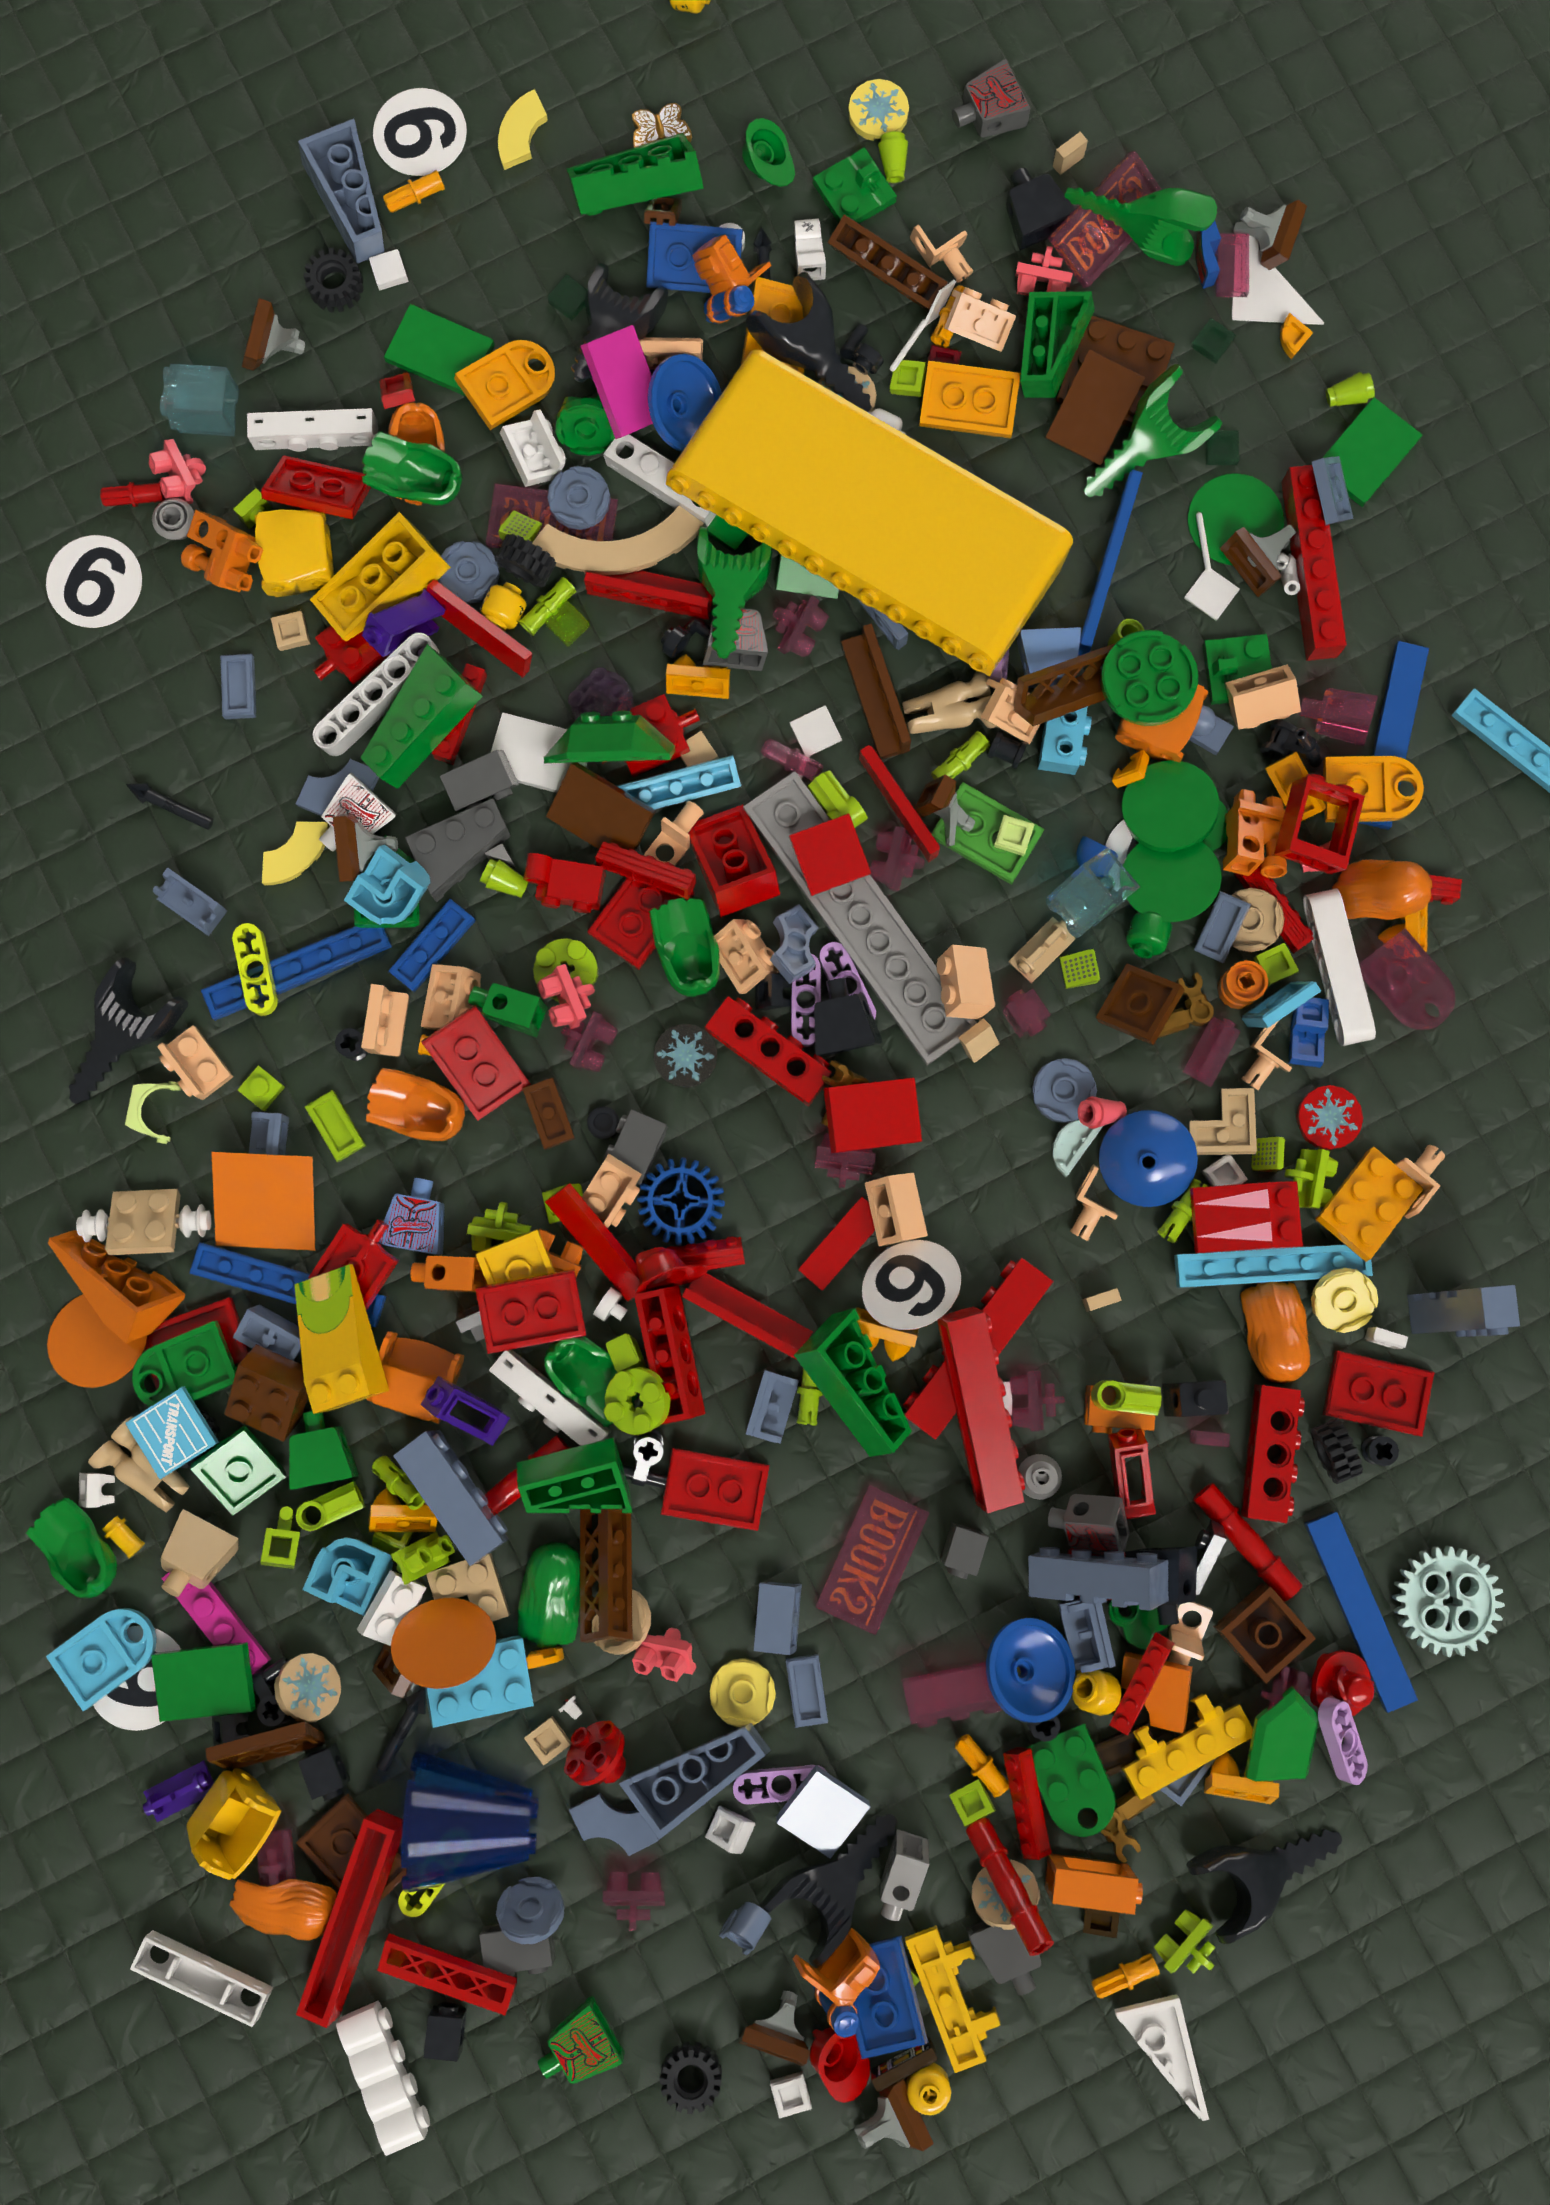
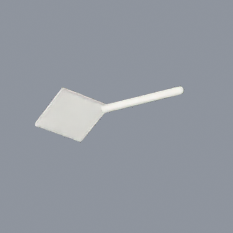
M955 280L939 290L926 319L920 322L890 366V371L896 370L923 329L939 317L941 308H944L954 288Z
M1198 512L1196 519L1205 570L1184 599L1217 621L1240 588L1211 569L1203 516L1201 512Z
M826 705L789 722L804 752L797 772L801 779L811 755L842 741Z

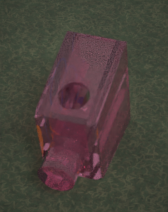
M1327 688L1323 700L1304 697L1299 716L1317 719L1315 732L1364 746L1378 696Z

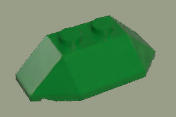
M617 711L612 713V716H600L599 712L582 713L581 717L574 721L544 756V764L670 760L675 753V745L641 715H631L630 711Z

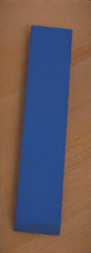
M1130 471L1125 483L1081 632L1078 655L1089 653L1092 647L1143 472Z
M1401 641L1395 644L1372 756H1397L1406 759L1429 648ZM1393 821L1358 823L1389 830L1392 827Z
M354 926L270 961L277 995L392 948L385 928H360ZM263 964L248 970V976L250 978L259 977L263 973ZM240 974L201 990L211 1017L215 1021L247 1008ZM250 985V988L254 986L258 989L259 999L255 1000L254 1004L269 999V997L262 994L260 985Z
M200 1242L190 1269V1274L296 1304L294 1284L308 1280L310 1274ZM377 1294L366 1311L372 1327L378 1326L387 1296Z
M1333 1511L1304 1523L1359 1653L1369 1669L1371 1681L1374 1682V1688L1384 1711L1389 1713L1417 1701L1418 1698L1338 1513Z

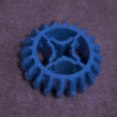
M682 1157L680 1159V1167L675 1168L673 1159H668L669 1170L665 1171L661 1164H657L656 1169L660 1173L657 1178L650 1172L646 1174V1177L653 1183L651 1186L644 1183L640 1185V1189L648 1192V1196L637 1197L638 1202L647 1203V1207L639 1209L638 1212L640 1215L650 1214L651 1216L643 1222L645 1227H649L654 1223L657 1225L652 1231L653 1236L656 1237L662 1230L665 1231L663 1236L665 1243L670 1241L673 1234L676 1235V1245H682V1236L687 1235L688 1242L693 1244L695 1243L693 1233L698 1232L702 1239L707 1237L706 1233L702 1230L705 1225L712 1231L716 1229L715 1224L710 1221L711 1217L722 1219L723 1215L720 1212L714 1211V1208L725 1206V1201L715 1200V1196L723 1194L724 1190L723 1188L712 1189V1186L719 1181V1178L717 1176H713L708 1180L705 1178L710 1172L708 1166L704 1167L700 1173L697 1172L699 1161L694 1160L691 1168H686L687 1159ZM678 1176L676 1188L672 1193L656 1195L659 1187L666 1180ZM688 1176L695 1178L705 1187L708 1198L694 1196L688 1192ZM683 1185L684 1196L686 1199L691 1200L688 1206L685 1205V1209L681 1210V1218H679L680 1211L678 1206L671 1201L665 1200L673 1201V1198L681 1193V1186ZM655 1205L670 1207L674 1210L675 1227H671L660 1220L656 1213ZM707 1208L705 1214L697 1223L685 1227L686 1216L690 1210Z

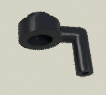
M859 323L840 349V355L844 359L854 361L853 366L864 375L868 373L876 374L884 360L874 348L865 343H860L867 334L868 329Z
M695 617L684 627L679 625L674 629L672 627L669 628L661 640L663 644L662 652L672 659H676L685 650L690 638L696 632L705 639H708L710 626Z

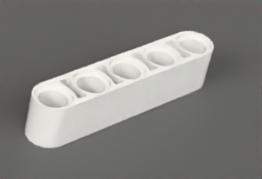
M414 633L409 636L316 725L313 730V740L329 755L339 756L345 753L388 712L419 659L416 656L418 649L428 644L440 653L430 637L424 633ZM406 668L405 674L402 677L394 678V673L397 669ZM382 689V696L372 701L371 696L373 692ZM360 711L356 721L348 722L351 713ZM336 732L335 741L331 744H326L327 736Z
M1335 888L1304 895V912L1308 927L1313 933L1314 939L1312 944L1326 999H1329V1010L1337 1040L1341 1046L1373 1040L1376 1035L1375 1024L1341 893Z

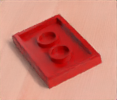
M284 455L262 487L261 495L264 500L353 520L371 487L363 483L362 476H365L364 473Z
M626 878L587 933L640 970L656 948L649 911L654 907L658 910V907L662 904L667 905L668 900L683 897ZM692 891L690 898H693L695 895L694 891Z
M473 1005L421 1041L477 1121L521 1092L523 1088L531 1085L476 1005Z
M915 1078L824 1088L831 1153L922 1142Z
M575 1269L476 1287L475 1289L488 1354L586 1336L587 1334Z
M228 1297L163 1321L152 1334L147 1335L144 1352L155 1345L212 1321H218L235 1365L245 1358L250 1349L247 1345L233 1338L240 1324V1319L233 1298ZM151 1374L157 1390L160 1384L159 1379L156 1375Z
M1335 1351L1323 1415L1423 1437L1434 1372Z
M672 1448L660 1514L758 1531L770 1465Z

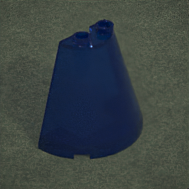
M416 1751L410 1765V1771H414L413 1780H408L402 1828L401 1868H407L406 1876H402L404 1892H416L529 1861L530 1854H536L537 1833H531V1819H538L539 1798H533L534 1790L425 1752Z

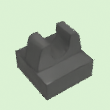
M478 1304L456 1313V1324L461 1333L471 1330L476 1342L485 1339Z

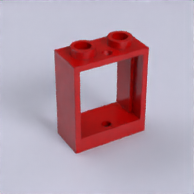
M1307 774L1303 778L1292 781L1274 855L1328 874L1347 870L1365 796L1353 792L1354 789L1348 785H1333L1325 782L1326 778L1321 775ZM1308 795L1339 806L1329 850L1297 839Z

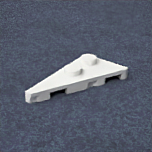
M1175 1994L1114 2009L1117 2019L1130 2032L1138 2045L1151 2058L1155 2066L1168 2082L1172 2084L1193 2113L1199 2119L1201 2118L1202 2121L1209 2120L1179 1996Z

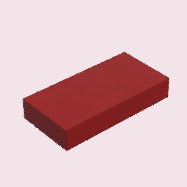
M406 372L380 379L381 399L385 409L415 401L409 373Z

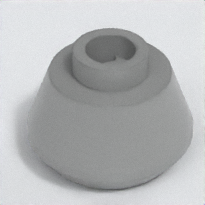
M166 499L159 503L153 512L152 523L154 529L160 536L166 539L183 540L187 538L194 510L182 499Z
M1031 1455L1023 1460L1018 1468L1025 1482L1023 1493L1033 1499H1047L1053 1496L1061 1486V1469L1058 1463L1047 1455Z

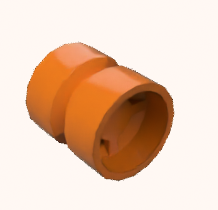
M1244 960L1237 962L1218 981L1217 991L1219 998L1230 1008L1243 1009L1250 1006L1264 995L1268 987L1267 973L1261 965L1254 961Z

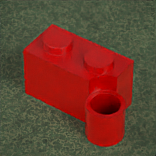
M528 853L523 879L537 884L535 897L537 901H541L542 906L560 908V904L572 906L573 911L580 913H591V909L600 911L606 878L604 867L553 859L550 856L539 853Z

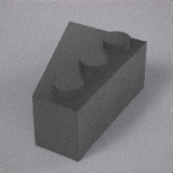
M490 799L405 838L415 861L430 876L428 890L434 900L438 902L444 897L443 894L457 882L462 881L473 867L479 862L482 863L487 858L485 852L503 844L511 835L494 799Z

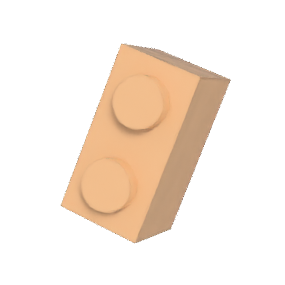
M1288 664L1225 683L1231 716L1238 730L1255 728L1261 723L1275 719H1286L1292 714L1301 712L1296 678Z
M952 944L937 958V973L940 975L942 987L941 1001L945 1007L946 1017L980 1020L995 1007L986 948Z
M914 1173L891 1175L865 1182L878 1246L903 1243L928 1236Z

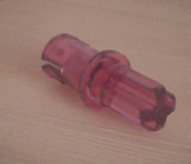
M773 739L766 740L762 747V755L785 766L784 769L787 772L791 770L793 772L796 771V773L810 781H813L816 778L815 776H819L822 772L823 764L804 756L798 748L792 750Z

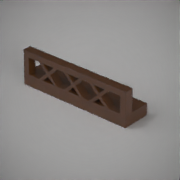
M872 623L864 625L862 627V635L841 641V648L877 755L881 760L909 752L911 738Z
M1116 643L1019 677L1014 711L1029 724L1036 726L1104 701L1105 697L1102 692L1100 679L1102 668L1100 669ZM1089 665L1081 676L1075 678L1083 666ZM1064 674L1056 685L1050 687L1058 675ZM1039 683L1034 691L1027 695L1028 686Z
M580 1509V1642L590 1643L604 1639L616 1641L633 1640L631 1513H622V1509H601V1513H590V1509ZM598 1514V1526L593 1531L592 1515ZM597 1547L599 1558L593 1564L592 1553ZM597 1580L599 1591L594 1598L592 1596V1586ZM597 1614L599 1616V1631L592 1632V1620Z

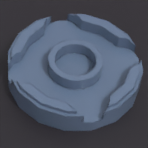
M583 466L570 467V470L561 471L557 474L549 485L547 496L551 513L556 520L568 528L578 530L593 527L602 521L609 510L611 500L608 485L601 474L590 467Z
M472 541L473 543L456 542L445 549L441 556L451 568L438 580L439 583L467 604L484 600L490 587L498 584L500 576L498 562L495 561V556L491 550L483 544Z
M1067 1058L1057 1059L1043 1066L1035 1076L1032 1086L1033 1101L1040 1113L1051 1121L1061 1123L1078 1120L1079 1104L1088 1097H1096L1097 1093L1096 1082L1090 1070L1077 1060Z
M526 1877L518 1880L519 1884L512 1888L509 1886L502 1893L497 1902L496 1917L502 1933L509 1940L519 1944H535L547 1939L558 1929L564 1918L565 1905L560 1891L551 1880L542 1877Z

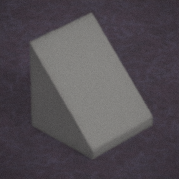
M503 844L485 852L488 860L493 859L498 862L500 859L505 864L514 866Z

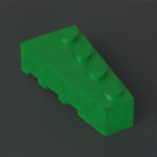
M684 133L566 168L576 206L581 215H596L606 209L704 189L696 152Z
M427 644L365 749L361 759L380 779L398 789L483 696L444 656Z
M853 1308L834 1313L804 1343L794 1356L869 1457L894 1453L912 1430L895 1393H890L884 1378L886 1377L885 1371L881 1364L877 1365L869 1349L872 1347V1343L867 1334L863 1335L857 1323V1320L860 1318L856 1309Z

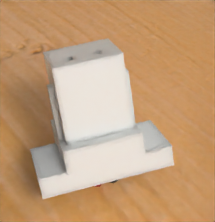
M575 1695L569 1700L566 1699L563 1702V1706L559 1709L560 1712L565 1710L574 1720L583 1713L575 1704Z

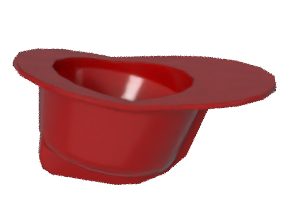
M663 1247L653 1248L636 1256L640 1285L635 1291L636 1293H643L652 1289L683 1285L701 1278L707 1273L708 1268L704 1265L686 1266L674 1250Z
M832 2027L826 2028L823 2031L815 2029L812 2032L814 2041L809 2054L811 2065L818 2072L829 2094L836 2101L843 2103L853 2101L862 2093L867 2085L870 2076L869 2058L861 2059L856 2034L844 2038L838 2036Z

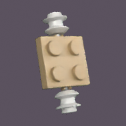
M178 1189L119 1191L112 1194L110 1217L107 1216L103 1209H99L96 1216H91L89 1210H84L82 1216L77 1218L76 1229L78 1235L82 1236L85 1242H90L93 1235H97L100 1242L106 1239L105 1250L108 1255L174 1252L177 1228H180L185 1237H190L192 1231H198L199 1235L204 1237L206 1230L211 1229L212 1221L210 1211H205V1207L202 1204L198 1206L197 1211H191L190 1207L185 1205L179 1214L181 1195Z

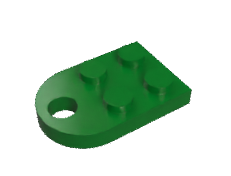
M212 1321L146 1350L135 1363L132 1382L139 1399L151 1407L184 1386L193 1401L233 1385L237 1369L218 1321ZM149 1374L156 1375L160 1383L159 1388L153 1393L148 1392L144 1387V1380Z
M1086 1723L1057 1734V1737L1051 1741H1040L1025 1747L1032 1749L1038 1787L1055 1824L1064 1832L1077 1837H1088L1101 1832L1114 1815L1116 1798ZM1091 1808L1097 1813L1098 1822L1095 1826L1085 1827L1079 1821L1081 1809Z

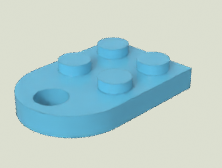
M119 1608L97 1618L48 1654L46 1658L82 1711H85L150 1662L152 1659L151 1655L154 1654L156 1649V1632L151 1621L143 1613L135 1609ZM132 1623L139 1624L143 1629V1637L139 1642H134L128 1637L127 1630Z

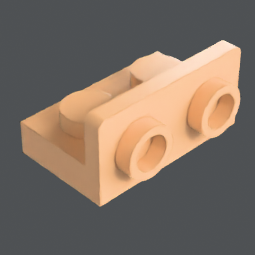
M967 287L964 288L963 293L953 290L952 296L956 297L944 328L1002 352L1016 318V315L1007 312L1009 305L993 298L990 304L980 300L981 293Z
M644 337L639 340L649 369L655 370L663 360L678 354L692 355L703 361V340L701 338Z
M988 678L986 685L995 690L981 718L1021 741L1030 744L1040 724L1032 726L1014 711L1017 685L1004 678H1001L1000 682Z
M733 919L714 937L719 946L720 964L739 994H746L768 974H778L779 971L770 961L774 952L763 942L757 925L750 920Z
M432 964L421 1027L438 1030L472 1007V1005L468 1004L469 996L474 986L481 988V974L466 967Z
M371 984L361 1048L366 1052L394 1057L401 1055L409 1004V995L407 993L392 992L383 985Z
M193 1025L169 1044L162 1042L157 1046L162 1053L159 1056L160 1061L170 1072L176 1071L181 1078L178 1084L189 1097L194 1095L204 1100L234 1077L197 1027Z
M610 1154L607 1155L582 1196L598 1218L605 1221L603 1224L607 1229L611 1224L617 1227L626 1213V1210L621 1207L624 1203L631 1205L636 1198L640 1188L635 1185L642 1175Z

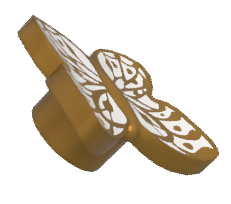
M677 103L667 104L661 108L659 114H653L649 110L640 109L632 114L633 124L637 128L633 136L634 147L680 133H684L689 142H691L692 134L690 128L684 120H680L682 114L680 105Z

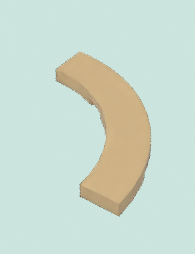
M678 506L663 522L631 538L616 541H591L568 535L547 523L532 544L540 546L542 551H547L555 559L557 567L581 571L585 574L590 572L599 575H619L652 567L673 553H678L699 534L700 526H704V523L681 506Z

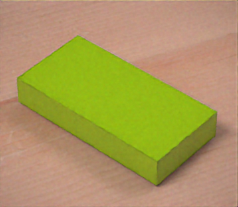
M331 1090L305 1106L337 1162L342 1161L366 1146L335 1091Z

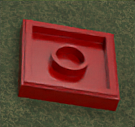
M849 813L788 836L810 896L871 874Z

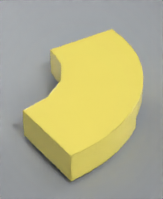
M535 89L521 96L509 108L502 120L498 134V150L504 170L532 159L530 151L531 138L537 128L548 121L547 114Z
M296 822L294 833L286 844L276 850L263 852L262 884L265 886L282 884L302 875L301 873L321 856L325 845L319 838L330 825L327 822Z

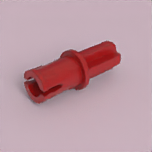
M129 482L127 486L102 488L100 493L102 504L106 507L130 504L133 507H138V504L162 502L166 500L161 491L160 482L135 485L134 482Z

